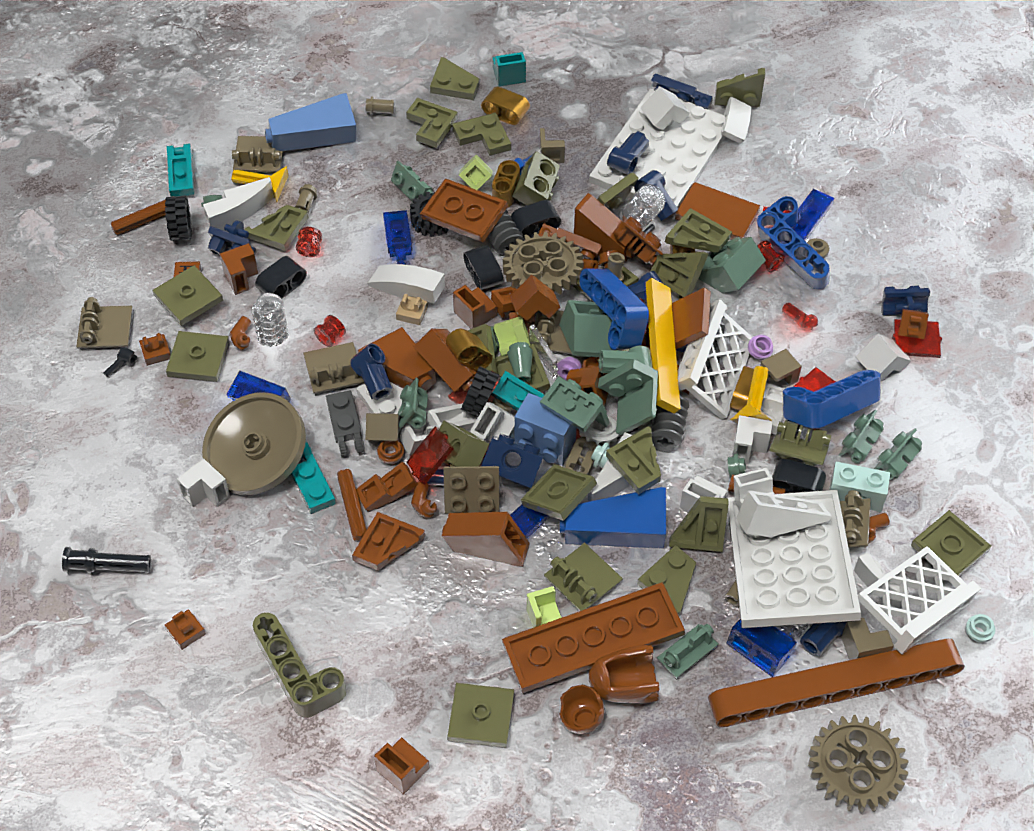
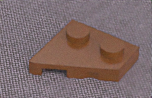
M377 512L352 554L353 561L378 571L422 541L426 536L425 530Z

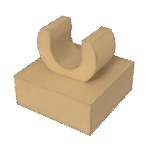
M404 294L396 312V320L421 325L428 308V302L420 297L415 298Z

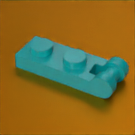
M183 144V147L167 146L170 197L194 195L191 144Z
M305 442V448L301 457H304L305 461L299 463L291 475L310 514L335 505L336 501L312 454L308 442Z

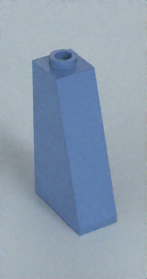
M347 93L268 119L269 129H265L266 142L271 143L272 148L278 151L356 142V123Z

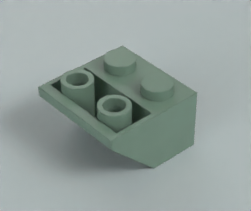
M736 237L728 241L718 253L711 251L708 253L698 279L721 293L736 291L746 283L766 259L752 237L741 239Z
M568 300L559 325L572 355L599 357L601 350H613L608 343V333L612 319L595 302Z

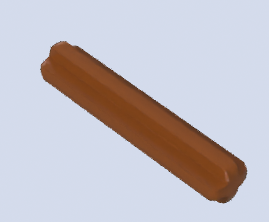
M166 200L112 221L111 228L113 232L119 235L166 215Z
M350 469L340 470L337 472L338 482L354 541H360L366 532V526L352 472Z

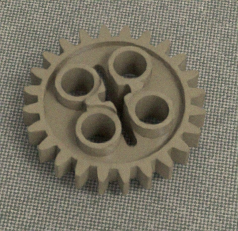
M535 232L534 238L525 235V241L516 239V245L510 244L509 250L505 251V257L503 258V274L506 275L507 282H512V288L520 287L533 275L550 289L561 295L562 288L571 290V284L577 285V278H580L581 271L583 270V254L580 253V248L574 247V241L566 243V236L557 239V233H554L552 237H548L547 232H544L543 236L539 237Z
M853 715L850 723L847 722L844 716H841L839 725L831 720L828 729L821 727L819 736L814 737L812 742L814 746L810 747L808 753L812 756L809 759L808 766L815 768L812 770L810 777L820 778L816 788L827 789L824 798L827 799L833 795L837 797L835 806L845 801L847 802V811H850L853 805L856 804L860 813H863L868 804L874 812L878 807V802L882 806L887 807L889 798L895 800L899 794L898 791H902L905 785L902 780H906L908 776V771L904 769L909 761L901 758L906 749L896 748L900 739L899 737L892 739L888 737L891 732L890 728L883 732L879 730L880 721L871 726L867 716L863 723L858 722L856 715ZM850 740H857L862 746H854ZM837 759L843 766H835L830 760ZM873 760L882 761L886 767L877 766ZM854 780L863 781L867 787H859L855 784Z

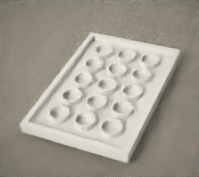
M650 88L589 175V182L608 190L626 177V174L607 166V159L614 147L620 148L631 133L640 131L649 140V147L638 159L633 172L640 179L652 170L659 171L665 178V190L677 208H679L691 186L698 180L724 140L725 136L721 135V131L726 117L679 99L690 114L681 124L672 120L664 130L655 127L641 110L642 105L655 92L654 89ZM633 187L627 197L651 206L648 200H643L637 196Z
M837 490L775 494L820 501L832 517L828 522L774 537H751L747 535L736 519L739 508L735 498H728V516L742 628L861 620V610Z

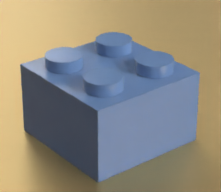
M528 393L515 415L514 443L523 447L525 443L541 449L539 453L544 454L543 459L546 462L563 466L576 442L577 428L541 406V397Z

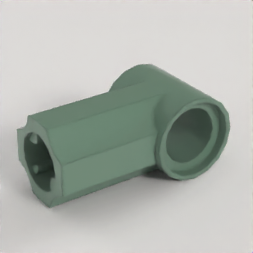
M635 346L628 351L601 350L599 354V372L609 373L632 359L653 368L651 351L646 346Z

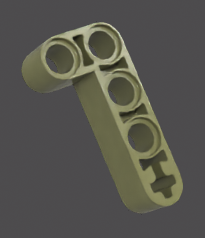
M261 613L255 617L252 626L257 644L298 716L303 718L312 717L344 699L346 696V686L343 673L339 669L329 667L310 676L278 618L272 613ZM266 630L273 634L271 638H269ZM278 651H285V653L280 656L274 655ZM290 674H299L297 677L293 679L287 678V676ZM330 683L338 684L335 688H326ZM303 697H311L307 702L299 701Z

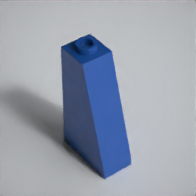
M666 487L645 490L640 494L634 492L578 504L564 521L560 520V533L565 534V544L582 545L586 543L592 546L664 549L666 539Z

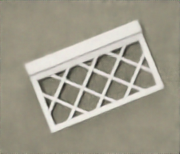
M718 300L710 304L708 335L687 345L677 372L679 391L687 389L722 420L728 416L736 384L743 366H746L750 354L748 343L752 336L725 313L727 305ZM721 322L725 324L727 331L725 334L722 333ZM736 336L745 342L743 349L739 348ZM729 337L732 351L727 350L724 338ZM714 339L717 340L720 353H715ZM733 354L737 364L736 368L734 369L732 367L731 360L729 357V355ZM717 357H722L725 370H720ZM708 358L710 360V364L713 372L708 373L705 364ZM722 374H727L728 388L725 387ZM710 376L715 377L718 390H713ZM699 378H702L706 392H703L696 386ZM715 394H720L722 407L717 404Z
M925 547L860 592L858 600L898 640L894 647L903 654L969 605L982 588L974 581L967 585L929 547ZM921 559H927L933 565V569L922 567ZM905 571L916 573L917 581L906 579ZM923 575L934 577L936 585L924 583ZM942 579L949 581L956 589L943 587ZM888 583L899 585L900 593L889 591ZM907 587L918 589L919 597L908 595ZM926 591L936 593L938 601L927 599ZM869 596L882 597L883 605L876 604ZM890 599L901 601L902 609L890 607ZM909 603L919 605L921 614L911 612L909 610ZM892 616L903 618L904 627L900 628L892 620Z

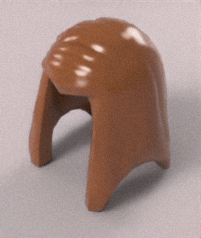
M639 645L600 657L589 671L591 687L594 688L602 699L611 702L643 704L657 701L660 689L659 682H656L655 667L652 664L653 647Z

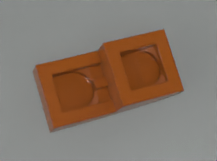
M401 462L382 478L377 474L373 475L360 485L356 492L365 510L370 511L403 496L415 488L418 483L409 467L404 462Z

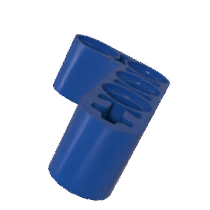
M782 197L758 216L759 237L810 287L817 290L823 289L830 281L829 264L791 228L797 223L799 218L798 203L793 197ZM785 210L792 211L790 213H783ZM766 225H772V226H773V227H771V228H764V226H766ZM785 240H786V241H789V243H787V244H781V243H780V242L785 241ZM800 256L806 257V259L804 260H798L796 258Z
M583 269L580 274L581 289L612 319L608 333L610 348L613 350H626L635 346H641L649 319L647 306L609 269Z
M863 370L815 392L802 387L785 388L783 390V417L808 428H821L878 402L881 393V374L874 370Z

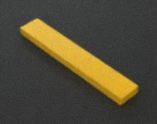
M650 278L646 282V296L649 311L648 324L652 367L658 371L656 405L675 414L681 408L671 289Z

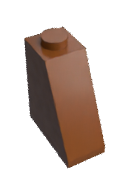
M587 193L575 207L574 234L601 244L603 252L618 250L625 258L623 265L629 258L632 259L635 256L633 251L638 245L635 243L629 250L627 247L630 242L624 246L616 240V236L613 234L619 226L622 229L625 227L623 221L593 195Z
M403 327L372 342L380 347L385 355V362L382 365L389 382L404 389L406 385L410 386L418 378V387L424 390H428L432 385L436 384L435 370L413 347L415 342ZM364 346V347L358 349V353H359L362 349H364L366 346Z
M431 328L413 347L454 392H467L477 371L461 364L446 345L445 340L450 334L448 329Z
M508 512L449 513L442 530V537L453 552L514 566H523L530 544Z

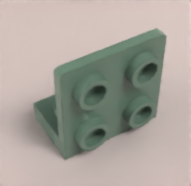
M635 359L602 376L598 382V388L612 396L618 397L616 433L619 435L631 431L654 419L656 416L658 371Z
M558 376L540 400L541 406L583 432L587 431L594 420L605 427L610 423L606 414L607 411L603 406V400L593 392L587 394L582 391L581 386L571 379L566 381Z

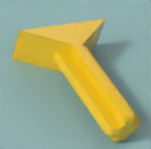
M286 166L271 176L233 170L231 180L233 183L248 184L270 177L273 195L277 203L289 176L288 168Z
M756 366L754 368L747 405L732 417L731 421L738 424L739 415L772 421L761 411L769 371L767 367Z

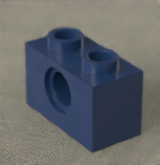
M500 433L499 437L494 435L481 466H499V476L532 488L544 454L539 453L541 449L525 443L524 447L515 444V439ZM510 452L519 454L521 463L517 466L510 465L506 460V455Z

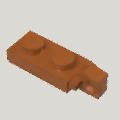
M543 224L538 234L541 237L544 232H547L548 237H552L554 233H557V239L566 236V243L574 241V247L580 248L583 259L599 261V255L604 253L601 244L559 227L556 229Z

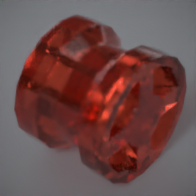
M308 226L301 228L298 232L296 251L305 257L317 256L320 252V243L323 238L321 231Z
M328 315L324 318V323L318 324L313 330L316 338L327 347L333 346L337 338H341L346 334V329L342 322L333 315Z

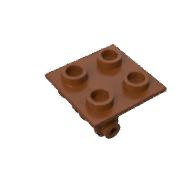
M623 215L622 221L625 227L622 229L619 226L613 234L616 236V240L624 246L630 242L627 247L630 250L640 239L641 242L634 249L633 253L636 254L641 249L637 256L646 264L649 262L652 265L657 260L656 252L661 255L663 254L661 240L650 231L648 234L643 232L642 225L632 216L627 219Z

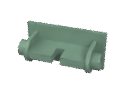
M400 161L396 162L391 181L412 202L414 198L418 199L420 194L426 196V192L434 195V189L424 181L420 182L421 178L410 166L403 165Z
M416 378L410 386L406 385L401 392L400 399L402 404L398 411L400 416L399 428L408 423L414 428L419 429L426 423L425 410L427 408L428 393L418 387V378Z
M874 410L867 416L862 414L855 421L854 426L856 429L854 432L849 433L842 441L844 447L839 453L840 457L848 453L851 456V460L855 463L865 460L873 447L871 444L877 441L884 430V423L880 419L874 418L877 410Z
M915 428L908 433L904 431L899 433L892 440L894 446L891 449H886L877 458L879 463L874 469L879 470L882 468L884 471L890 472L889 480L898 478L908 466L901 457L909 463L922 450V441L912 436L917 429Z
M698 624L660 654L657 660L677 679L719 645L712 638L713 628L709 624Z

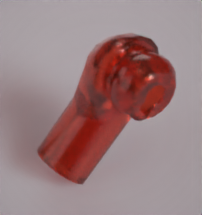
M786 303L782 307V313L792 319L803 330L810 331L818 325V318L815 315H807L791 303Z

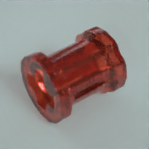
M764 240L757 245L766 259L764 262L766 270L772 273L779 269L784 263L785 256L782 253H777L771 247V243L768 240Z

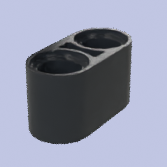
M542 200L518 208L511 214L512 221L516 224V228H518L520 235L524 239L525 235L534 238V233L539 234L543 224L557 229L562 222L549 200Z
M488 245L463 253L465 266L476 287L484 290L504 283L502 270Z
M284 256L258 275L255 286L272 301L277 302L304 282L307 271L289 256Z
M780 459L777 461L772 475L773 486L785 489V493L822 491L826 474L823 470L790 459Z

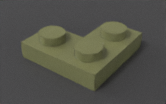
M416 98L406 112V116L411 121L423 124L416 134V141L437 148L452 128V124L457 121L458 112Z
M496 113L452 124L453 132L460 146L482 140L489 156L511 150V142Z

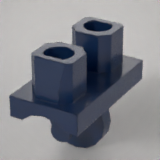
M238 220L232 226L226 224L224 231L210 226L207 232L211 236L208 249L211 253L218 256L224 252L226 246L234 249L248 243L250 244V240L246 239L249 236V232L244 230L243 222ZM251 246L253 252L255 253L256 248Z
M919 285L910 286L907 289H896L894 286L885 287L881 313L882 315L902 314V309L927 313L930 290L929 288H920Z

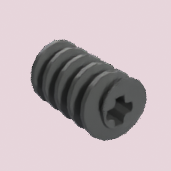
M507 210L488 235L495 251L501 255H505V251L509 250L510 244L516 245V239L524 241L523 236L520 235V231L516 228V224L512 221L511 216L508 215Z
M681 396V409L675 414L656 405V416L652 419L651 431L652 442L658 451L669 452L674 449V446L680 445L683 441L682 436L684 434V426L686 425L689 402Z

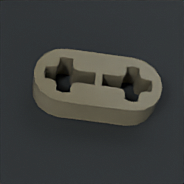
M586 437L578 438L567 459L565 468L574 470L576 464L581 465L579 472L588 475L594 462L591 459L592 454L598 446L596 442H587ZM587 447L589 450L585 457L581 456L582 449Z

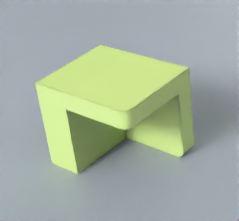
M475 155L459 171V176L471 188L478 190L492 176L493 171Z
M519 316L494 324L501 356L506 355L509 351V346L514 343L526 342L530 345V337L523 317Z
M553 586L527 594V613L533 628L562 618L555 602L556 591Z

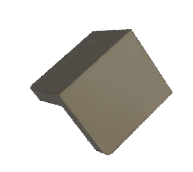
M540 128V153L557 164L564 163L565 141L546 140L545 128Z
M787 349L761 361L760 366L768 368V374L774 381L777 382L784 379L789 386L798 382L802 368Z
M366 413L365 440H398V419H400V416L398 414Z

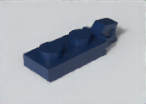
M656 73L651 79V87L654 91L660 86L675 94L684 102L693 103L704 109H709L712 104L713 96L697 91V88Z

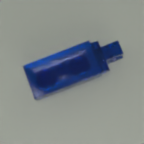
M407 210L383 212L388 254L390 258L396 257L397 264L407 265L406 256L412 255V241Z

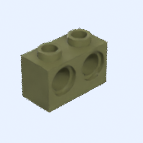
M536 151L525 162L512 197L525 205L542 200L550 201L553 196L551 189L559 179L557 173L560 165Z
M443 420L430 450L439 455L437 458L439 461L450 465V467L480 466L489 443L465 428Z

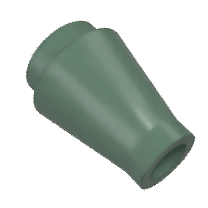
M526 342L514 343L509 346V351L507 352L515 377L523 382H528L531 380L533 350Z

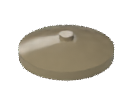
M263 392L242 396L226 405L212 420L204 437L202 457L226 479L229 492L238 495H254L266 492L283 482L298 465L306 442L304 422L299 412L281 396Z

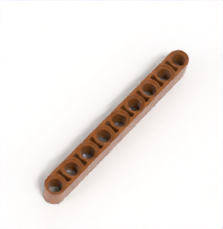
M948 638L915 645L903 654L898 650H892L722 688L709 694L708 701L716 725L718 727H728L949 677L961 672L965 665L954 640Z

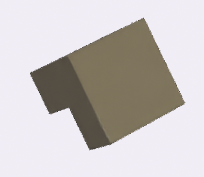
M864 617L858 621H847L841 636L849 660L892 651L894 647L888 630L870 633Z

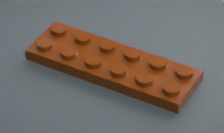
M663 582L505 637L502 639V643L521 692L525 693L589 670L600 657L612 652L639 645L653 647L684 636L685 629Z

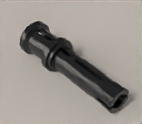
M65 547L62 555L63 572H69L70 569L86 570L87 573H93L96 570L149 573L151 569V555L98 553V550L94 548L84 551Z

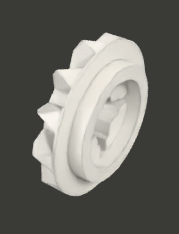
M608 416L610 423L605 427L594 420L586 432L579 429V435L586 437L587 442L594 441L597 445L600 442L608 444L616 442L619 435L616 433L617 422Z

